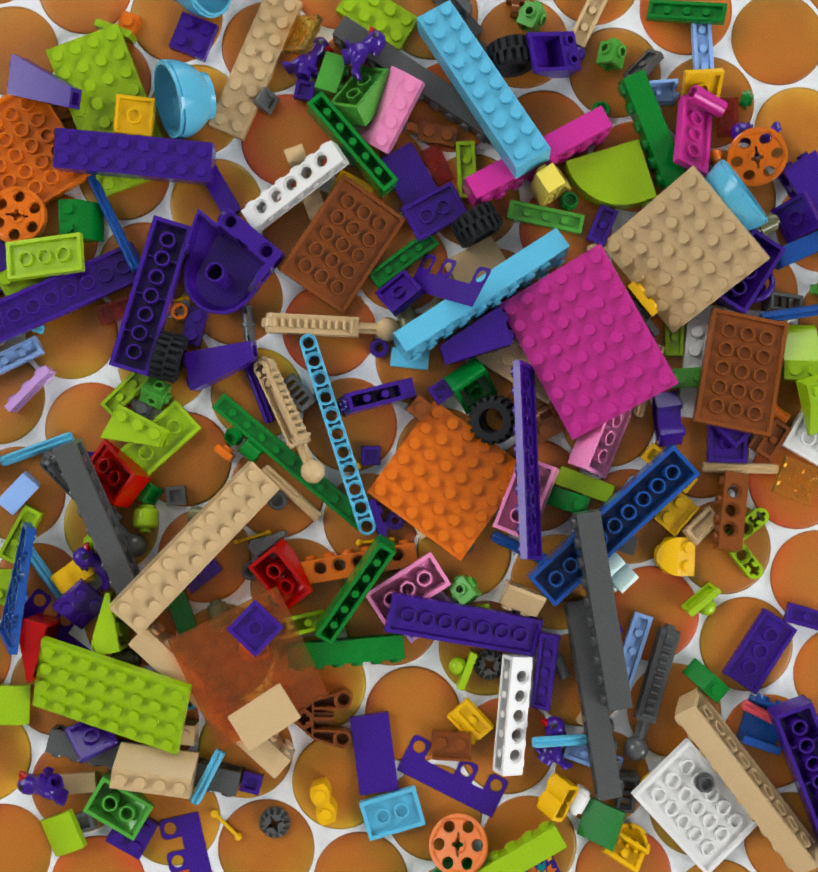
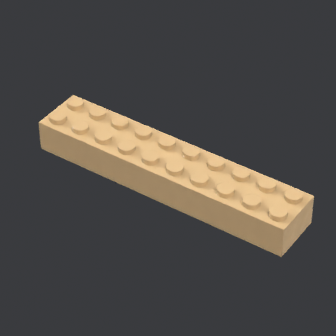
M248 461L109 604V609L138 635H141L280 488L252 461Z
M151 623L141 635L137 634L129 642L128 645L159 674L192 684L189 701L274 779L289 764L295 752L294 745L288 739L284 740L279 735V732L248 752L228 719V715L248 702L245 700L241 701L236 696L237 693L231 687L227 688L218 675L207 670L208 666L202 661H197L193 657V652L188 648L184 649L179 644L180 641L174 635L170 636L161 623Z
M699 687L680 696L674 715L677 724L684 728L690 741L697 745L701 755L710 762L713 771L723 779L726 788L733 792L739 805H743L749 818L756 822L762 835L769 839L775 852L782 856L787 868L792 869L793 872H809L818 868L817 841Z

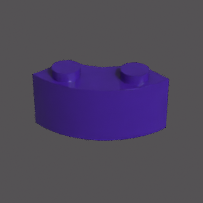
M676 391L662 392L652 397L653 424L659 447L682 444L683 436L686 435L685 426L681 422L683 403L682 399L678 398Z

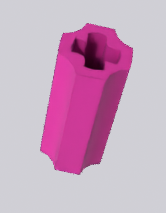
M693 85L687 94V100L718 118L727 109L728 103L699 85Z

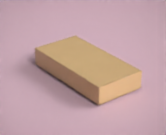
M710 506L705 507L682 530L694 546L698 545L715 528L713 517L716 512Z
M97 771L58 773L63 779V788L68 790L69 794L94 792L98 785Z

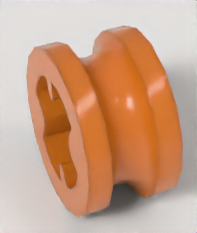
M175 303L171 307L172 317L179 321L186 320L189 311L188 307L183 303ZM183 307L184 309L182 311H184V314H179L178 316H176V314H178L176 312V309H181Z

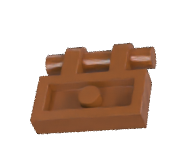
M551 401L549 404H544L536 409L537 440L539 444L566 429ZM549 410L551 416L542 420L540 415Z

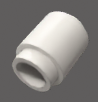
M577 784V787H579L578 793L568 812L575 816L577 814L582 815L591 798V791L581 784Z

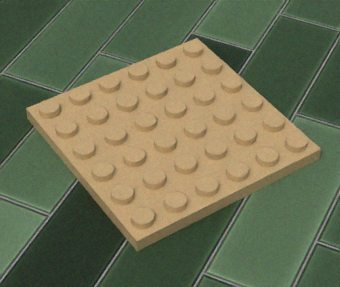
M694 165L610 236L603 247L631 282L634 281L636 284L639 282L646 291L644 295L648 299L652 298L657 304V314L672 333L770 259L765 250Z

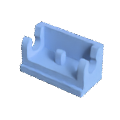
M679 78L649 81L659 106L676 104V100L679 97V92L676 93Z
M23 472L0 496V505L11 515H14L40 487L41 483L30 472Z

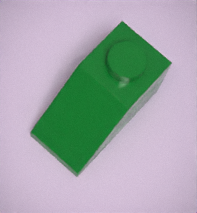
M553 486L547 504L574 513L587 510L591 498Z
M696 658L682 671L716 703L730 690Z

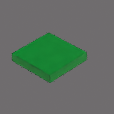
M590 796L591 798L583 811L576 834L614 851L626 812Z

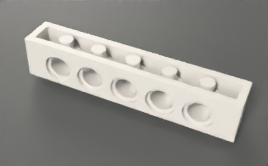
M331 140L323 143L318 151L306 156L304 162L292 167L289 171L290 173L285 177L277 179L271 188L263 190L257 199L249 201L245 208L241 210L249 225L256 231L262 232L350 164L338 144ZM327 158V163L322 166V160ZM309 170H311L312 174L309 178H307L306 174ZM296 181V188L292 190V184ZM281 193V199L277 202V196ZM264 205H266V206H267V209H266V211L263 213V212H262V208H263Z
M502 653L492 770L501 776L522 775L524 767L533 657L515 653Z

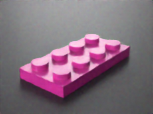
M684 94L679 98L673 163L687 170L694 165L704 177L708 174L713 114L687 100V96Z

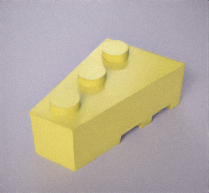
M551 163L548 166L544 164L536 170L537 173L533 176L534 179L531 181L529 191L538 205L546 206L559 198L564 192L570 191L572 187L561 170L554 163Z

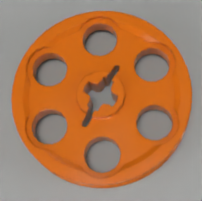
M753 127L741 132L731 142L727 151L728 164L744 184L748 186H760L773 181L784 170L788 159V149L783 137L777 131L768 127ZM765 133L770 134L771 139L769 142L762 143L759 141L761 135ZM749 138L751 143L747 147H741L739 145L740 140ZM756 146H757V152L759 153V155H762V156L759 157V160H758L759 167H757V162L755 161V158H752V157L755 156V153H756V152H755V147H756ZM775 148L783 150L782 155L779 157H773L771 153ZM736 156H740L743 159L742 163L736 166L733 165L731 160ZM773 166L775 170L771 175H765L763 173L765 167ZM747 170H752L755 173L751 179L743 177Z
M20 186L1 190L0 200H6L7 206L4 209H0V218L4 220V226L0 228V239L4 242L39 238L44 232L48 221V213L43 200L33 191ZM19 192H23L25 195L24 200L21 202L16 201V195ZM33 204H39L40 210L37 213L31 212ZM18 213H20L24 217L21 216L16 219L11 215H17ZM36 223L37 230L29 232V224ZM14 230H18L20 233L16 240L11 239V232Z
M460 813L448 815L435 825L430 835V855L436 867L442 872H477L485 862L488 854L486 832L481 824L471 816ZM451 821L454 823L455 828L452 832L448 833L445 830V825ZM467 822H472L474 825V829L470 833L464 831V825ZM438 839H443L445 845L442 850H436L435 842ZM460 839L463 847H460L458 851L454 844H457ZM476 840H481L483 843L482 850L474 851L473 843ZM448 857L452 858L453 866L450 869H445L443 865L444 860ZM466 858H470L473 862L469 870H465L462 865Z

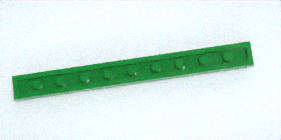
M224 393L212 407L217 413L359 531L348 496L325 477L318 483L306 482L301 476L303 462L297 453L286 446L284 442L227 394ZM355 506L356 512L360 514L365 512L360 506Z

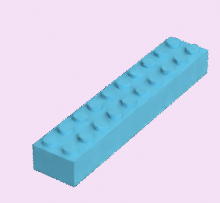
M448 0L417 17L419 35L514 178L517 179L549 161L550 146L452 2Z
M557 228L553 229L491 269V273L473 307L445 299L393 333L395 346L406 362L417 360L422 356V352L427 349L428 351L434 349L442 339L447 340L454 335L453 332L459 328L463 330L470 324L471 320L475 318L477 320L486 314L485 311L488 309L497 308L505 298L509 299L516 295L517 291L522 287L526 289L532 285L533 280L539 277L541 279L549 273L548 270L553 267H560L568 255L569 244ZM486 273L477 278L476 281L481 282L484 280Z

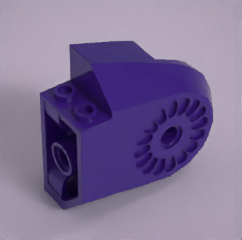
M198 208L184 247V251L188 254L183 275L184 287L189 298L201 310L217 315L234 313L247 305L283 261L285 255L231 209L223 211L216 223Z

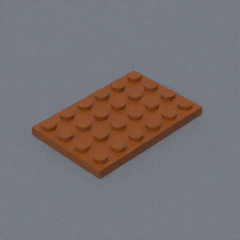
M342 174L279 271L341 314H344L406 219L345 174Z
M714 307L711 309L692 422L771 437L789 323Z

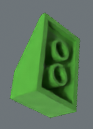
M360 66L362 80L357 81L351 76L331 100L333 105L350 124L367 126L375 116L390 73L389 69Z
M109 770L101 778L83 812L134 841L152 811L154 804L141 792L109 788L112 770Z

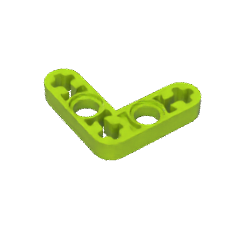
M753 508L746 514L745 523L748 524L749 529L744 533L743 541L768 522L769 513L766 509ZM756 512H757V513H762V515H761L762 520L756 519V520L753 521V522H751V521L748 520V518H749L750 520H754V519L757 517ZM730 528L724 531L727 535L731 534ZM744 542L742 550L745 551L746 557L743 560L737 559V553L727 552L748 578L758 579L763 575L762 565ZM749 563L751 566L757 567L755 569L756 574L749 573L751 568L748 565L743 566V564Z

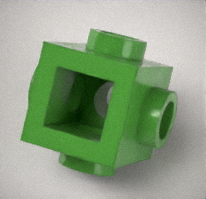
M535 0L533 2L525 1L524 5L519 9L516 20L521 30L539 32L547 19V13L543 8V4Z
M616 38L601 41L596 64L606 72L621 70L627 47Z
M149 377L141 387L139 400L160 410L172 398L170 393L172 385Z
M458 575L452 580L453 584L448 587L452 598L463 605H470L482 595V592L477 587V581L469 575Z

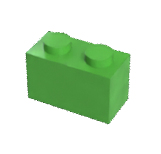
M326 51L314 86L316 94L322 91L327 98L333 99L345 85L343 82L345 77L349 76L351 66L344 65L343 56Z

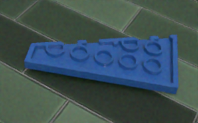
M23 522L0 622V637L8 653L11 655L18 654L24 604L28 599V591L26 590L33 552L32 547L37 535V530L29 522Z

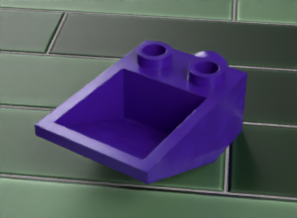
M574 31L526 33L534 74L552 79L568 78L581 70L580 62L584 60L586 52L584 48L577 46Z

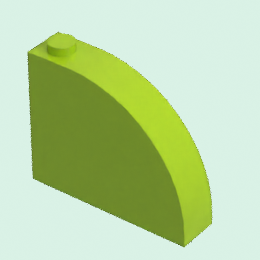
M639 139L567 160L563 165L565 175L573 189L585 200L598 207L603 204L615 210H625L638 206L644 208L657 197Z

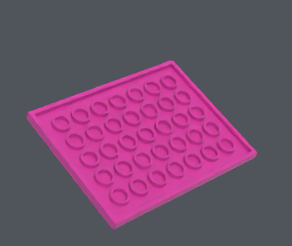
M601 244L499 305L502 311H506L508 323L572 440L679 384Z

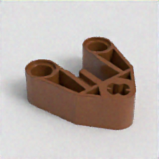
M344 687L314 696L298 710L301 717L302 714H307L306 717L308 719L303 720L302 717L295 721V723L313 740L341 749L347 748L352 739L350 728L346 726L315 725V723L334 724V712L315 710L347 709L352 703V691ZM345 694L349 697V700L342 702L339 700V696ZM342 733L346 734L348 736V739L346 741H341L338 738V735Z

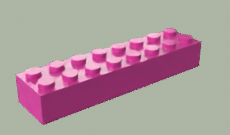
M602 105L543 136L551 151L549 161L542 165L546 164L548 166L551 163L555 165L559 163L564 164L565 161L571 160L572 156L576 154L580 156L587 152L588 148L592 145L597 147L602 144L613 126ZM500 159L466 177L462 190L473 208L493 198L496 200L502 198L506 194L505 192L510 189L512 191L517 190L527 180L531 182L534 179L533 176L537 173L536 170L540 166L515 179L504 161Z

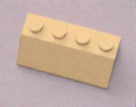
M121 742L112 767L109 788L189 799L194 792L199 752L179 750L177 755L149 745Z

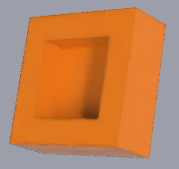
M123 10L118 25L132 31L136 36L142 18Z
M217 444L213 449L228 462H232L236 457L233 454L234 450L227 444Z

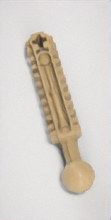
M266 313V318H262L261 327L265 328V333L312 334L314 336L359 338L360 333L377 334L381 340L392 341L394 340L393 333L399 329V324L390 317L382 318L378 323L360 322L359 317Z
M262 356L254 363L253 370L287 441L286 446H289L290 449H297L303 462L301 467L302 478L308 483H318L324 477L325 468L321 461L313 459L307 443L311 442L309 437L311 432H307L306 426L302 422L303 420L296 409V405L290 396V392L284 383L276 362L273 358Z

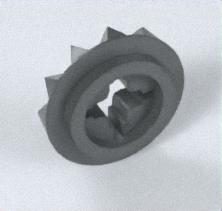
M491 649L480 651L474 664L477 675L487 680L499 677L501 674L502 655L498 651ZM484 658L489 662L494 661L492 664L494 671L489 667L484 669L486 666Z
M277 806L267 808L261 814L259 820L260 830L265 834V837L269 836L272 839L281 838L288 832L290 827L288 813L283 808ZM272 819L280 821L277 825L278 828H275L274 825L269 826Z

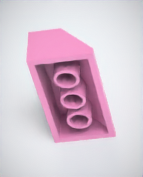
M391 66L389 70L390 73L377 113L367 126H361L358 132L367 143L387 154L391 153L426 85L423 81L394 66Z
M634 408L579 436L570 453L568 463L606 479Z
M538 461L540 511L542 517L560 470ZM514 470L492 527L519 537L517 533L519 515L516 512L518 495L515 491L517 475Z
M430 551L370 589L366 598L385 626L393 592L431 598L450 586L451 583Z

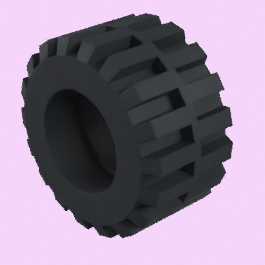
M507 35L494 40L487 46V55L503 78L520 76L532 70L526 35Z
M484 202L461 214L454 220L450 228L460 246L468 248L496 233L503 225V221L493 203Z
M165 330L161 332L155 343L150 360V377L173 384L177 381L184 364L185 352H187L188 348L187 337Z
M495 394L475 402L476 405L471 407L472 412L468 415L471 418L468 421V425H472L470 431L471 433H476L474 436L476 439L481 438L482 443L488 442V445H493L495 443L500 444L514 436L513 426L515 425V417L512 412L514 403L510 402L512 399L509 397L504 398V395ZM491 408L498 410L503 417V425L500 430H494L487 424L486 414Z

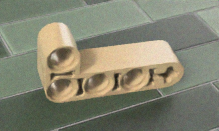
M302 143L284 150L290 168L300 165L305 161L306 153ZM309 170V171L307 172V174H306V177H307V178H309V177L311 176V174H312V171H311V170ZM318 188L303 199L310 222L324 203Z

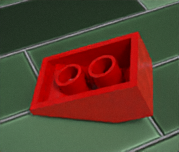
M106 439L102 441L90 458L107 498L112 505L129 508L151 479L140 465Z
M284 538L248 566L249 570L284 612L313 591L296 553Z
M37 613L22 620L19 643L27 682L31 683L36 680L41 639L45 635L56 639L61 618Z

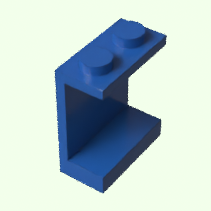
M760 693L757 696L750 694L748 701L764 709L783 702L777 699L775 702L769 701L768 696ZM744 711L736 735L739 741L780 755L782 748L776 745L778 738L773 725Z

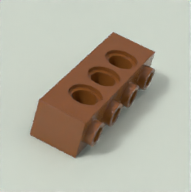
M725 471L717 479L719 494L715 498L717 513L713 517L715 532L711 536L714 550L732 553L742 551L750 474ZM728 488L734 491V497L728 494ZM726 507L732 509V516H729L726 513ZM724 526L730 528V535H727L724 532Z

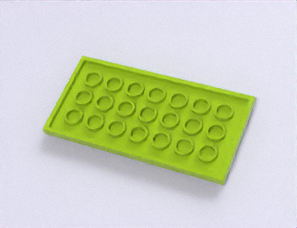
M118 23L46 50L55 75L82 90L80 109L69 108L77 130L113 133L116 94L147 97ZM155 118L153 137L163 138ZM96 175L107 197L151 181Z
M46 635L41 639L33 706L177 755L180 750L192 684Z

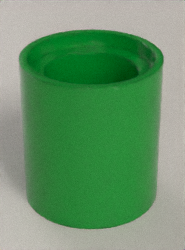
M249 439L238 449L241 455L253 463L264 452Z

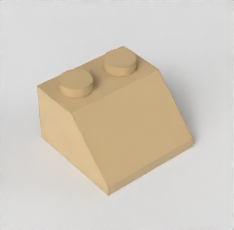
M506 579L498 602L502 604L501 607L508 611L515 609L520 611L519 614L537 617L547 598L541 592Z

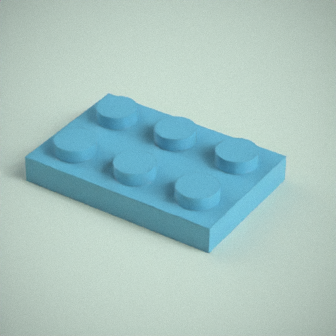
M415 784L359 801L370 841L426 825Z

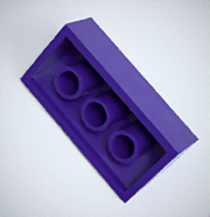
M756 229L749 232L769 255L770 259L714 301V303L721 307L742 314H746L786 250Z

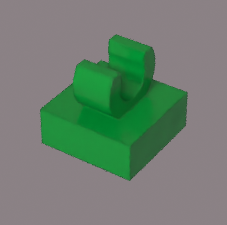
M148 482L137 498L146 504L155 505L164 490Z

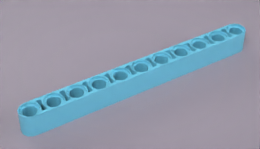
M305 334L300 338L303 358L357 528L362 535L367 536L375 531V521L317 339L312 334ZM310 340L314 345L311 348H306L303 345L304 342ZM312 358H317L320 362L317 366H311L309 361ZM318 376H323L325 378V382L323 384H317L315 382V378ZM323 394L331 396V400L327 403L322 402L320 398ZM329 412L336 413L337 418L334 421H329L326 418ZM340 430L343 433L342 438L334 439L332 437L333 431ZM345 448L349 454L347 457L342 458L338 455V450ZM351 466L354 468V474L346 476L343 472L345 467ZM358 485L360 493L357 495L351 494L349 491L350 486ZM358 503L365 504L366 511L364 513L356 512L355 506ZM368 521L372 524L370 532H364L361 529L363 522Z

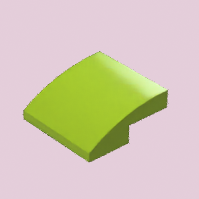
M0 684V725L29 724L30 684Z
M72 808L62 813L58 812L40 821L56 857L77 851L87 845V841Z

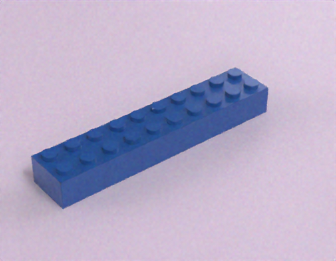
M667 445L597 509L601 513L608 558L700 475L675 445ZM575 530L526 574L555 607L581 584L580 578L583 577L582 569H579L577 558L580 556L579 550H576L574 545V538H576Z

